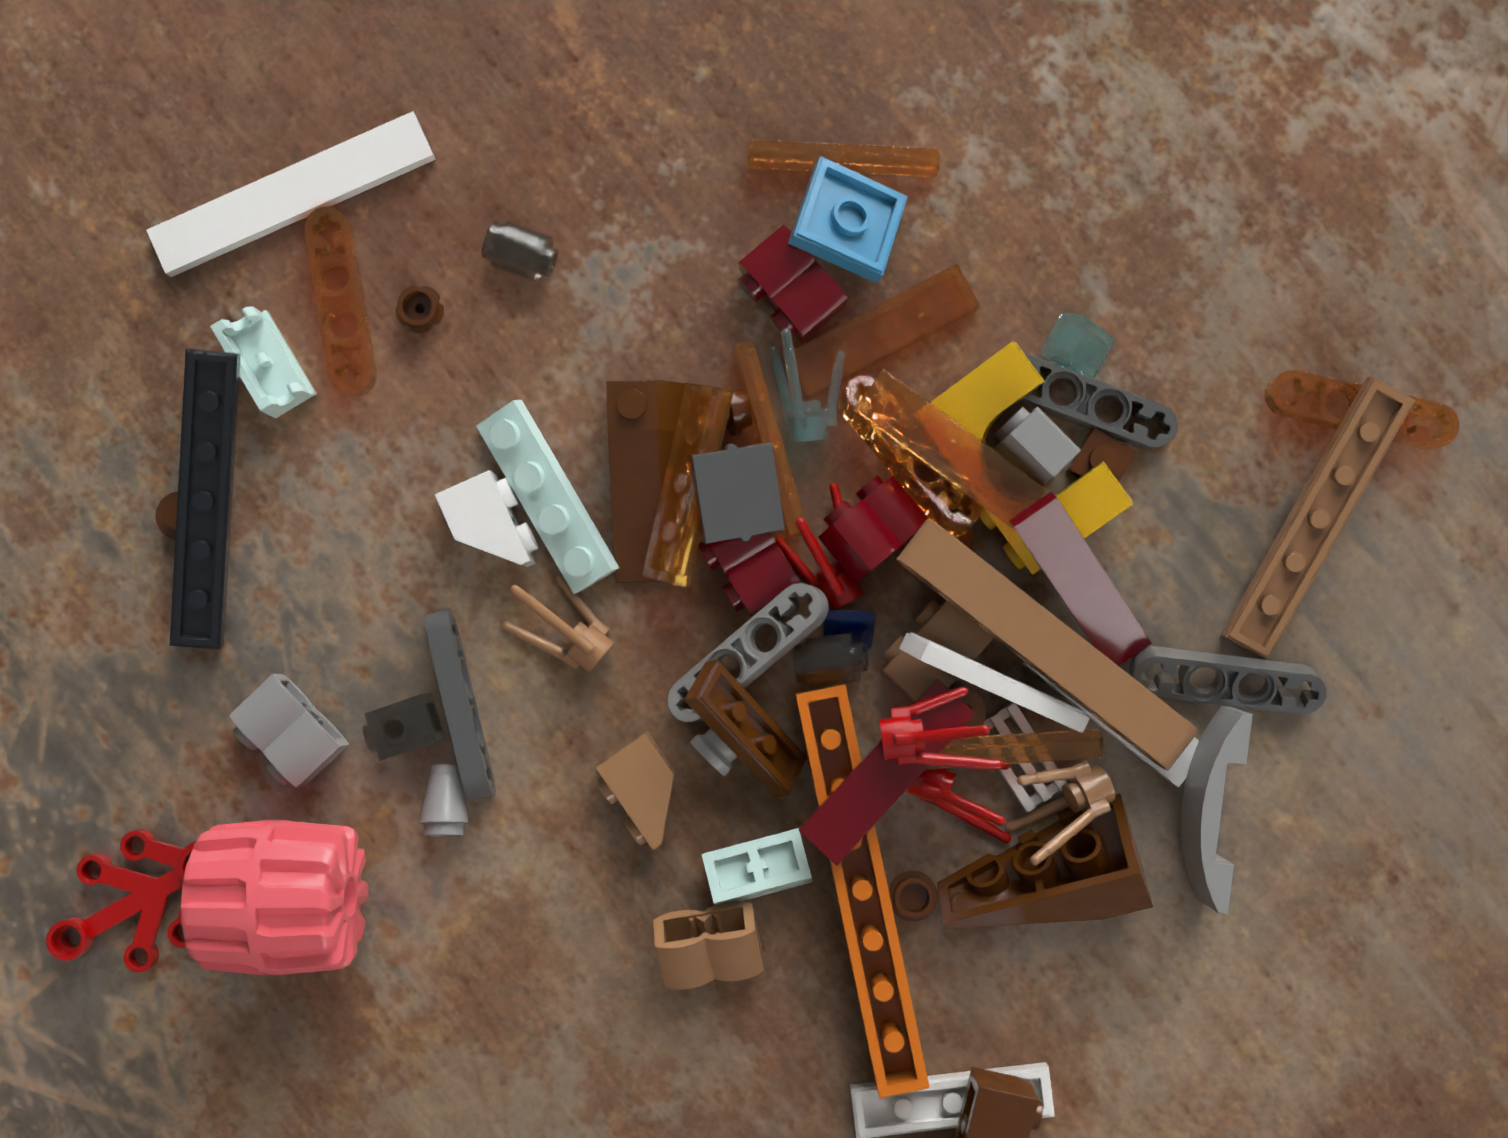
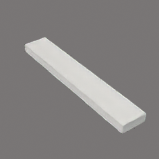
M412 111L153 226L146 231L165 274L173 277L436 159L417 116Z

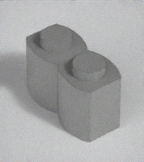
M1038 406L1031 413L1022 407L994 434L1000 440L994 447V450L1034 490L1048 483L1081 451Z
M272 674L229 715L237 726L233 729L235 736L247 748L251 750L259 748L270 761L267 765L268 771L284 786H289L290 784L296 788L307 786L349 745L339 730L315 708L308 697L284 674Z

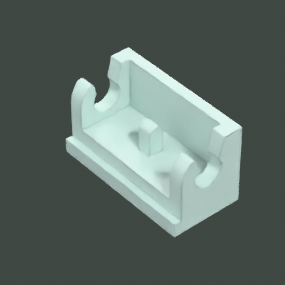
M245 307L242 309L244 314L242 319L230 323L229 320L221 319L210 327L225 352L241 353L239 376L259 410L277 418L313 397L317 392L267 310L261 312L255 307Z
M799 828L702 854L713 903L718 905L726 902L745 901L812 883L813 879Z

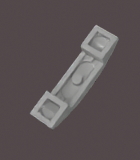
M1221 706L1211 719L1195 749L1185 781L1181 808L1182 851L1191 886L1199 901L1217 913L1228 914L1234 869L1233 863L1216 854L1227 763L1247 764L1253 716L1251 713L1231 706Z

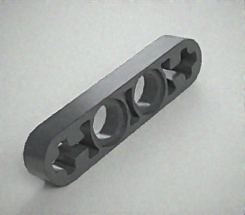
M1025 353L1040 374V371L1045 372L1047 377L1044 379L1045 382L1039 386L1038 397L1031 395L1030 392L1018 402L1033 408L1038 406L1046 413L1089 429L1095 427L1112 438L1145 450L1160 449L1170 443L1177 434V418L1168 407ZM1061 379L1071 383L1075 391V397L1070 405H1057L1051 400L1049 386L1053 381ZM1111 397L1117 401L1120 407V416L1116 422L1104 423L1098 419L1094 408L1099 398ZM1132 406L1138 408V411L1133 415L1134 418L1148 421L1154 415L1159 417L1158 426L1165 429L1164 434L1160 433L1150 439L1147 437L1148 429L1137 423L1129 426V432L1123 430V426L1131 416Z
M450 608L425 614L426 635L464 792L470 802L495 796V780L455 616Z
M1157 646L1146 647L1133 656L1130 662L1131 676L1159 698L1298 715L1316 711L1323 705L1326 699L1327 689L1322 679L1312 667L1304 664ZM1154 663H1160L1163 672L1156 673L1154 679L1148 680L1144 671L1151 670ZM1201 667L1214 669L1216 677L1210 685L1198 688L1189 683L1190 676L1196 669ZM1258 673L1265 677V683L1259 691L1247 694L1239 690V683L1244 676ZM1172 674L1178 675V684H1176ZM1277 677L1279 678L1283 687L1277 686ZM1302 681H1307L1311 690H1302L1300 697H1295L1291 689H1298Z

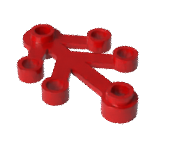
M144 829L131 831L123 836L120 842V850L128 860L137 861L148 858L175 867V869L161 877L113 865L106 855L100 853L82 858L76 869L77 876L82 883L86 885L101 883L132 893L84 920L71 917L54 924L49 929L46 937V945L50 954L63 961L75 959L85 954L91 948L93 937L142 911L133 942L126 948L123 960L125 966L130 971L137 973L153 967L159 959V950L155 941L170 894L182 888L186 864L195 841L182 848L155 840L152 833ZM135 836L140 837L144 841L145 847L141 854L136 853L132 849L131 842ZM91 861H96L101 867V873L98 878L92 877L88 871V865ZM180 906L178 919L170 923L167 929V937L175 947L185 948V940L178 934V927L181 923ZM71 928L76 929L80 934L81 941L79 945L72 944L68 939V933ZM138 947L143 948L148 954L146 964H140L135 959V950Z

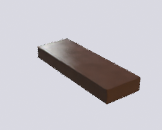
M718 659L705 662L685 697V702L775 797L788 796L807 759L806 755Z

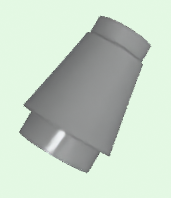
M458 765L431 766V775L429 776L419 824H424L423 836H464V824H469Z

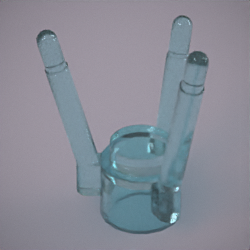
M783 329L781 337L787 378L777 345L772 344L769 346V354L784 410L785 429H788L789 442L828 439L827 426H838L836 408L843 375L845 352L843 350L836 352L826 408L821 409L820 400H802L791 331Z

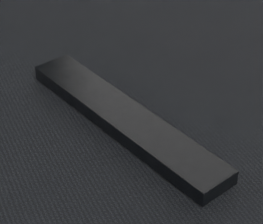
M187 348L185 350L170 646L221 649L224 646L241 353Z

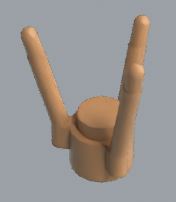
M561 574L556 577V582L589 627L580 621L574 629L571 628L533 596L529 595L519 586L513 585L510 591L515 597L566 637L562 645L569 651L507 621L503 622L502 629L563 660L574 670L581 666L590 673L614 643L605 635L610 628L594 615L578 593L573 594Z
M1085 760L1071 767L1022 775L1017 778V783L1020 786L1068 779V783L1062 786L1063 797L1006 824L1007 831L1013 832L1068 806L1074 812L1081 810L1084 812L1030 858V862L1033 865H1038L1045 858L1053 854L1095 818L1111 811L1109 803L1115 800V790L1110 777L1101 766L1095 765L1090 767L1089 763Z

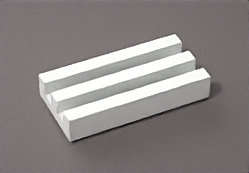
M1010 703L985 719L983 725H987L990 729L996 728L1025 775L1037 772L1005 724L1004 720L1008 717H1011L1044 770L1058 769L1016 703ZM989 734L977 737L991 759L1005 760ZM1011 768L999 770L1027 813L1036 808L1035 806L1042 801L1045 802L1050 799L1056 792L1062 791V786L1067 784L1065 779L1052 781L1046 786L1044 783L1032 784L1036 792L1028 796L1024 788L1017 783V777Z

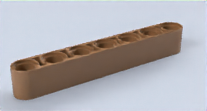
M927 519L896 560L904 568L1162 769L1169 771L1199 732L1193 724L935 522Z

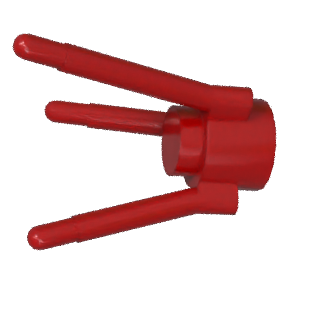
M831 483L829 490L833 509H836L843 503L838 484ZM803 518L796 519L795 523L820 568L815 573L817 578L782 537L776 538L775 541L783 554L808 585L819 588L825 594L828 600L829 611L850 603L864 593L859 582L855 583L838 561L832 564L828 562L814 534Z
M964 686L910 706L891 708L892 718L879 719L884 760L897 759L898 765L918 763L1000 770L1003 767V763L1000 760L915 752L925 750L926 742L986 736L990 733V728L987 725L923 731L921 719L911 720V717L966 696L968 690Z
M1000 760L1003 763V767L1000 770L1010 768L1009 761ZM929 765L909 786L907 793L919 797V800L936 805L1004 843L1011 841V836L986 821L988 820L1002 826L1005 823L1003 816L950 792L956 773L947 771L948 766Z

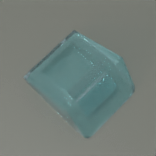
M1065 312L1060 315L1040 353L1064 368L1094 379L1115 339L1085 315Z

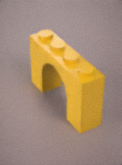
M1012 341L915 413L921 422L916 427V430L931 450L939 447L950 461L945 466V469L958 488L963 490L968 486L979 503L974 506V509L983 523L990 530L997 526L1007 539L1008 543L1003 545V549L1013 564L1019 570L1026 566L1033 575L1041 568L1009 520L1039 499L1020 498L1004 490L993 479L985 459L986 438L995 420L1003 412L1045 382L1019 345ZM1104 461L1067 488L1055 494L1084 539L1133 505V500Z

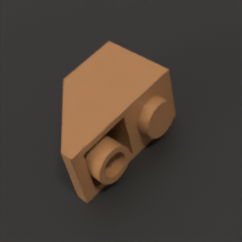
M647 731L597 766L596 770L601 776L595 782L610 804L619 801L629 817L624 820V824L639 845L647 841L652 850H655L664 841L676 770Z

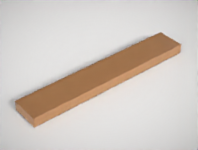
M1373 376L1366 377L1221 636L1263 659L1268 660L1415 403V399Z

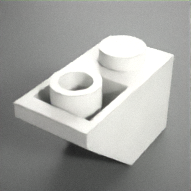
M488 470L435 494L456 541L525 567L536 564L531 552L538 549L537 542L526 522L518 524L511 508L518 505V500L507 478L499 480L496 474Z

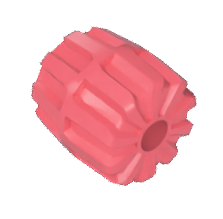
M265 820L216 825L210 828L209 831L200 834L194 843L193 850L186 864L181 896V925L190 958L198 961L199 967L205 970L255 975H284L331 971L350 965L358 951L357 943L362 940L366 920L361 913V905L368 900L369 884L362 880L361 875L366 863L364 849L357 848L358 833L348 826L286 820Z

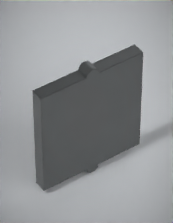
M772 442L739 448L734 444H727L725 450L690 456L703 543L707 544L739 538L741 541H749L751 535L785 529Z

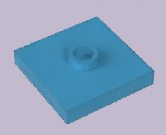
M820 156L814 165L788 244L877 283L884 274L908 196Z

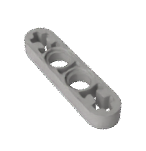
M804 583L793 584L782 591L675 682L668 695V707L671 713L678 720L684 722H703L702 718L693 709H686L684 699L687 696L686 692L692 687L705 662L717 659L721 662L728 655L734 656L740 664V674L736 680L745 689L823 623L829 610L825 594L819 588ZM798 596L808 599L812 598L813 601L808 606L809 611L812 613L809 617L796 615L787 622L794 629L791 633L787 624L776 617V614L779 612L780 616L789 617L799 608L796 601ZM765 624H771L778 636L776 646L769 652L760 651L755 644L756 631Z

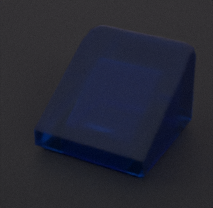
M828 610L827 617L823 621L824 648L869 650L873 642L876 614H873V611Z

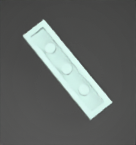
M511 401L476 425L573 594L584 591L619 569L617 562L523 401Z

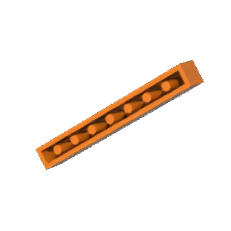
M845 684L794 693L818 807L861 761ZM874 825L837 866L830 859L829 863L879 1098H885L928 1089L930 1086Z

